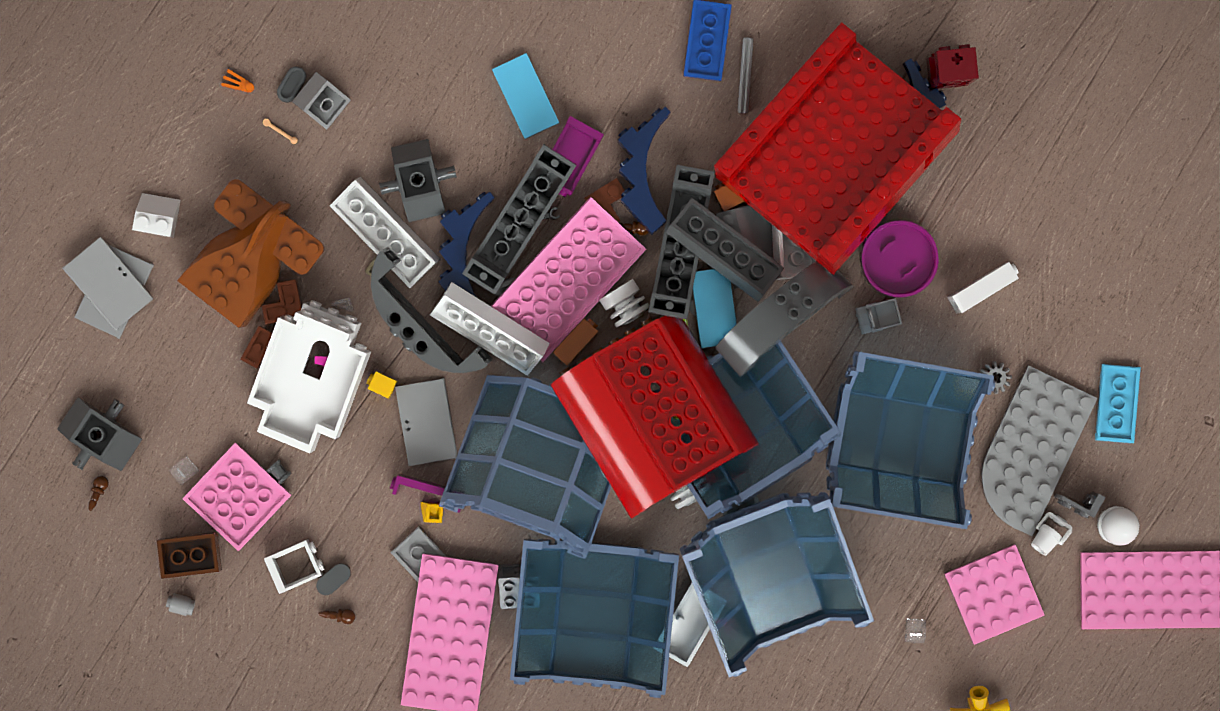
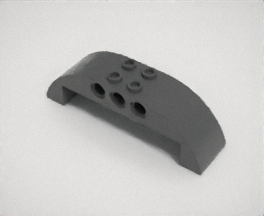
M543 144L462 274L493 294H496L572 174L576 164Z
M682 165L676 166L649 313L687 320L699 257L667 234L666 231L691 198L708 209L714 171Z
M389 247L380 251L375 259L371 273V289L376 308L390 327V332L395 337L399 336L403 341V346L408 351H413L421 360L439 370L452 373H467L485 368L492 361V357L482 347L478 346L463 360L385 277L401 260ZM395 313H398L401 319L397 318ZM409 327L414 330V333L409 330ZM422 341L427 344V347L422 344Z
M816 261L748 313L725 335L715 349L741 377L755 366L762 355L834 298L838 297L840 299L854 286L839 269L833 275Z

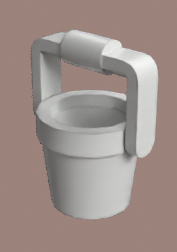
M1048 512L1037 525L1036 529L1039 532L1031 545L1036 551L1046 556L1057 544L1061 546L1072 533V526L1059 515L1056 516ZM1049 517L1061 527L1068 529L1063 538L1053 528L1044 524Z

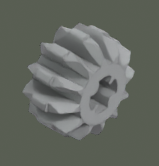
M996 361L992 362V367L989 364H985L987 371L981 369L980 372L982 374H999L998 382L996 383L995 381L994 394H998L999 389L1004 392L1005 387L1003 385L1010 386V383L1006 381V379L1012 378V375H1006L1010 369L1005 368L1002 370L1004 363H1000L997 368Z

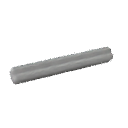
M749 37L743 38L738 113L743 114L748 113L753 52V38Z

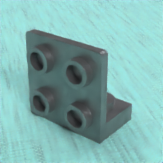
M1091 492V494H1087L1084 498V506L1082 507L1062 495L1056 494L1054 496L1059 499L1057 503L1069 509L1071 507L1075 508L1074 512L1085 518L1089 516L1095 517L1106 498L1098 493Z
M527 563L525 586H538L537 563ZM521 564L499 565L498 579L501 609L517 608ZM524 592L522 608L539 607L538 592Z

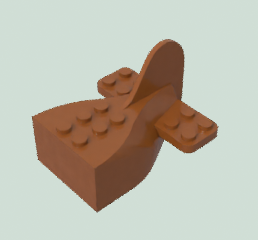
M234 179L228 183L216 199L214 208L236 227L213 238L177 281L238 328L246 327L273 292L279 279L281 262H284L298 274H307L323 254L325 247L320 240L287 215L291 206L289 202L281 200L273 205L244 182Z

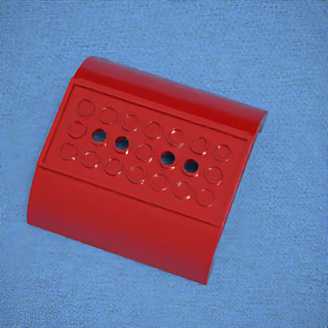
M663 316L593 354L550 384L631 519L737 455L759 445V442L687 324L681 318ZM642 366L649 369L650 374L648 376L641 374L640 368ZM652 383L659 385L660 391L658 393L651 390L650 385ZM671 418H679L680 426H674L671 423ZM688 434L691 438L690 443H684L681 435Z

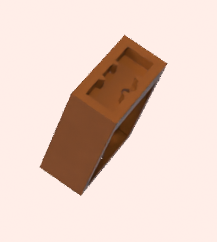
M584 318L553 353L568 365L597 334L598 330L596 328L598 325L590 318L588 320Z

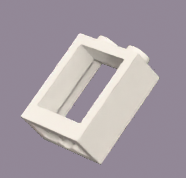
M309 539L264 558L279 594L323 575L324 565L321 559L317 560L315 555L317 552L313 542H309ZM305 546L316 572L286 585L275 559Z

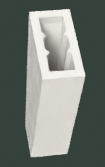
M1006 262L947 298L956 314L963 313L1019 279L1017 276L1019 272L1014 264Z

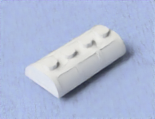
M693 583L689 586L673 614L669 653L670 658L686 667L691 663L710 630ZM707 589L702 595L714 623L726 600ZM666 628L658 641L665 642ZM654 647L656 650L664 652L663 648Z

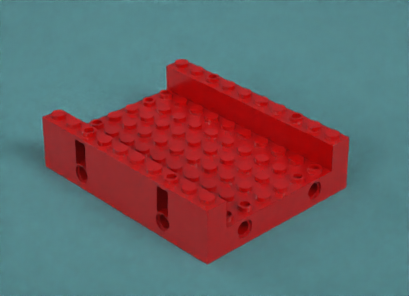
M841 22L714 165L715 175L720 182L834 275L958 134L961 118L948 107H945L942 111L856 41V33Z

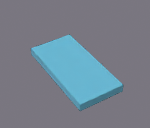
M527 53L492 69L524 139L559 123Z
M715 269L696 271L693 296L700 347H714L736 325L731 281Z
M1101 364L1095 440L1134 443L1141 367Z

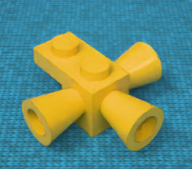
M974 686L970 689V697L967 698L968 708H950V711H1010L1007 698L989 705L987 699L989 691L984 686Z

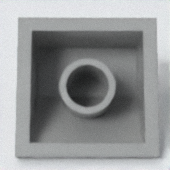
M315 72L292 102L325 129H328L350 102V99L324 77Z

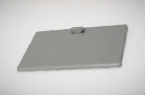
M102 237L98 238L62 268L115 331L154 299Z
M109 245L144 287L154 265ZM85 295L74 317L120 339L128 322L126 321L115 331Z
M444 378L395 387L408 465L413 466L456 459L457 450Z

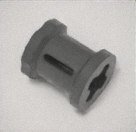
M279 459L267 470L268 473H271L278 480L279 484L283 483L292 474L281 465Z

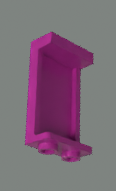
M571 116L553 147L554 151L576 164L575 169L559 193L564 197L572 195L604 134Z
M398 474L397 477L392 479L390 489H393L392 494L396 495L399 492L400 485H405L442 496L446 486ZM450 488L449 493L466 494L464 491Z

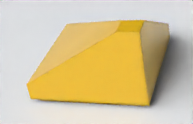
M421 502L423 522L442 523L443 508L439 507V503Z

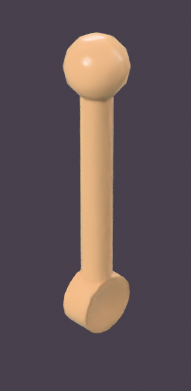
M269 119L263 120L264 126L271 127L289 139L292 144L297 143L298 139L296 137H291L273 125Z

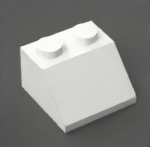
M142 193L135 211L132 230L174 238L181 200Z

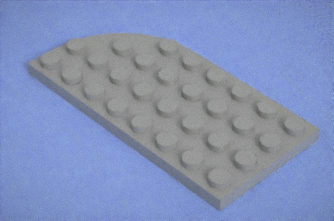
M1027 365L985 454L981 475L984 496L995 514L1011 527L1033 536L1098 398Z

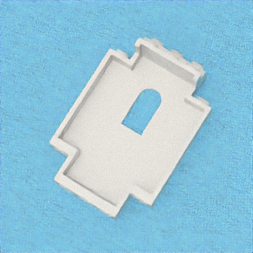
M314 300L303 303L301 311L296 312L294 317L291 315L278 317L247 402L250 405L265 410L257 432L307 453L315 451L321 434L333 439L340 437L371 351L366 350V346L359 343L354 345L361 326L356 317L351 315L343 316L334 308H323L321 303ZM316 341H324L330 348V353L320 379L303 373L312 346Z

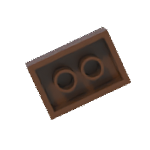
M218 532L157 540L161 579L213 573L222 570Z

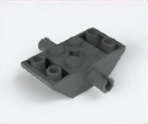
M429 139L391 147L397 177L395 180L379 183L380 188L388 187L380 189L381 194L384 195L395 191L401 193L408 222L444 214L445 207L439 183L442 180L457 178L456 172L448 174V172L455 171L454 165L438 170L435 168ZM416 175H419L420 178H423V181L420 182V185H417V183H413V180L416 179Z
M78 397L57 428L69 441L81 449L74 462H72L74 466L77 465V468L83 470L89 458L94 456L117 470H123L143 440L116 422V417L125 406L123 403H119L120 401L114 399L107 412L102 413ZM95 431H101L102 436L96 438L97 434Z

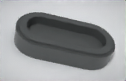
M295 66L290 68L279 85L277 96L282 102H292L305 83L306 72L301 67Z
M343 563L335 565L317 581L316 588L318 592L322 595L332 594L350 578V568Z

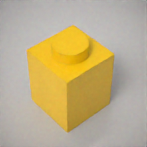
M376 371L375 374H370L366 384L369 385V390L389 399L398 381Z

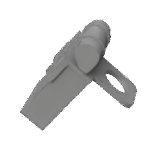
M896 298L855 308L861 334L874 333L902 324Z

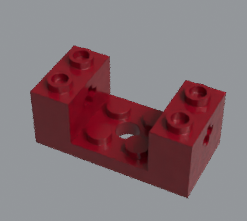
M970 44L959 45V49H951V46L939 47V51L931 54V57L926 59L928 80L931 86L929 90L968 86L979 79L976 47L970 48Z

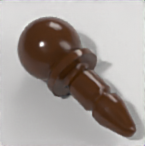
M633 221V224L619 223L627 231H632V234L637 233L644 236L649 233L640 222Z
M98 476L93 481L94 487L91 491L94 493L91 496L88 508L90 511L96 506L100 495H104V490L108 488L109 482L104 476Z
M339 609L338 612L326 610L318 613L324 618L337 619L338 623L342 621L344 624H351L355 620V613L350 609L343 611Z

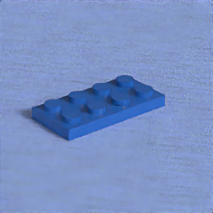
M693 0L684 77L722 81L731 4Z

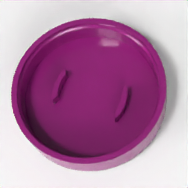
M898 220L885 223L870 233L863 244L860 263L865 279L876 291L889 297L901 298L915 295L931 283L937 272L939 255L935 241L924 228L913 222Z

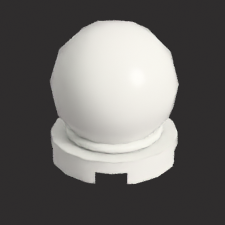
M1119 506L1109 507L1102 511L1098 517L1097 528L1099 534L1108 543L1119 546L1126 545L1135 540L1139 534L1140 525L1138 518L1134 512L1127 508Z

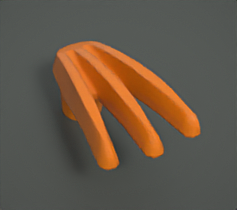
M227 69L228 73L241 80V82L223 76V79L239 86L221 83L222 86L245 92H252L254 90V85Z

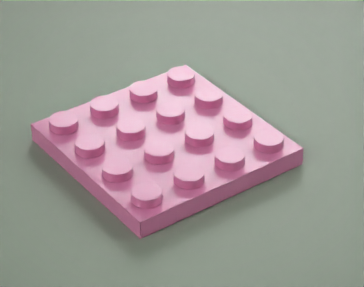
M234 443L185 495L183 500L236 550L240 551L292 494L279 484L237 443Z
M1015 544L944 573L974 645L1044 616L1040 602Z

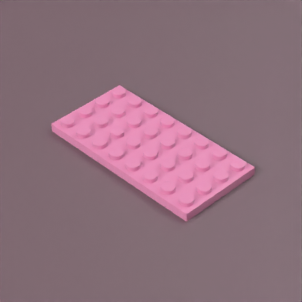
M590 197L494 301L491 307L550 343L541 359L544 362L644 253L646 248Z
M1220 551L1080 552L1081 629L1220 628Z
M422 554L401 705L438 711H478L499 564Z

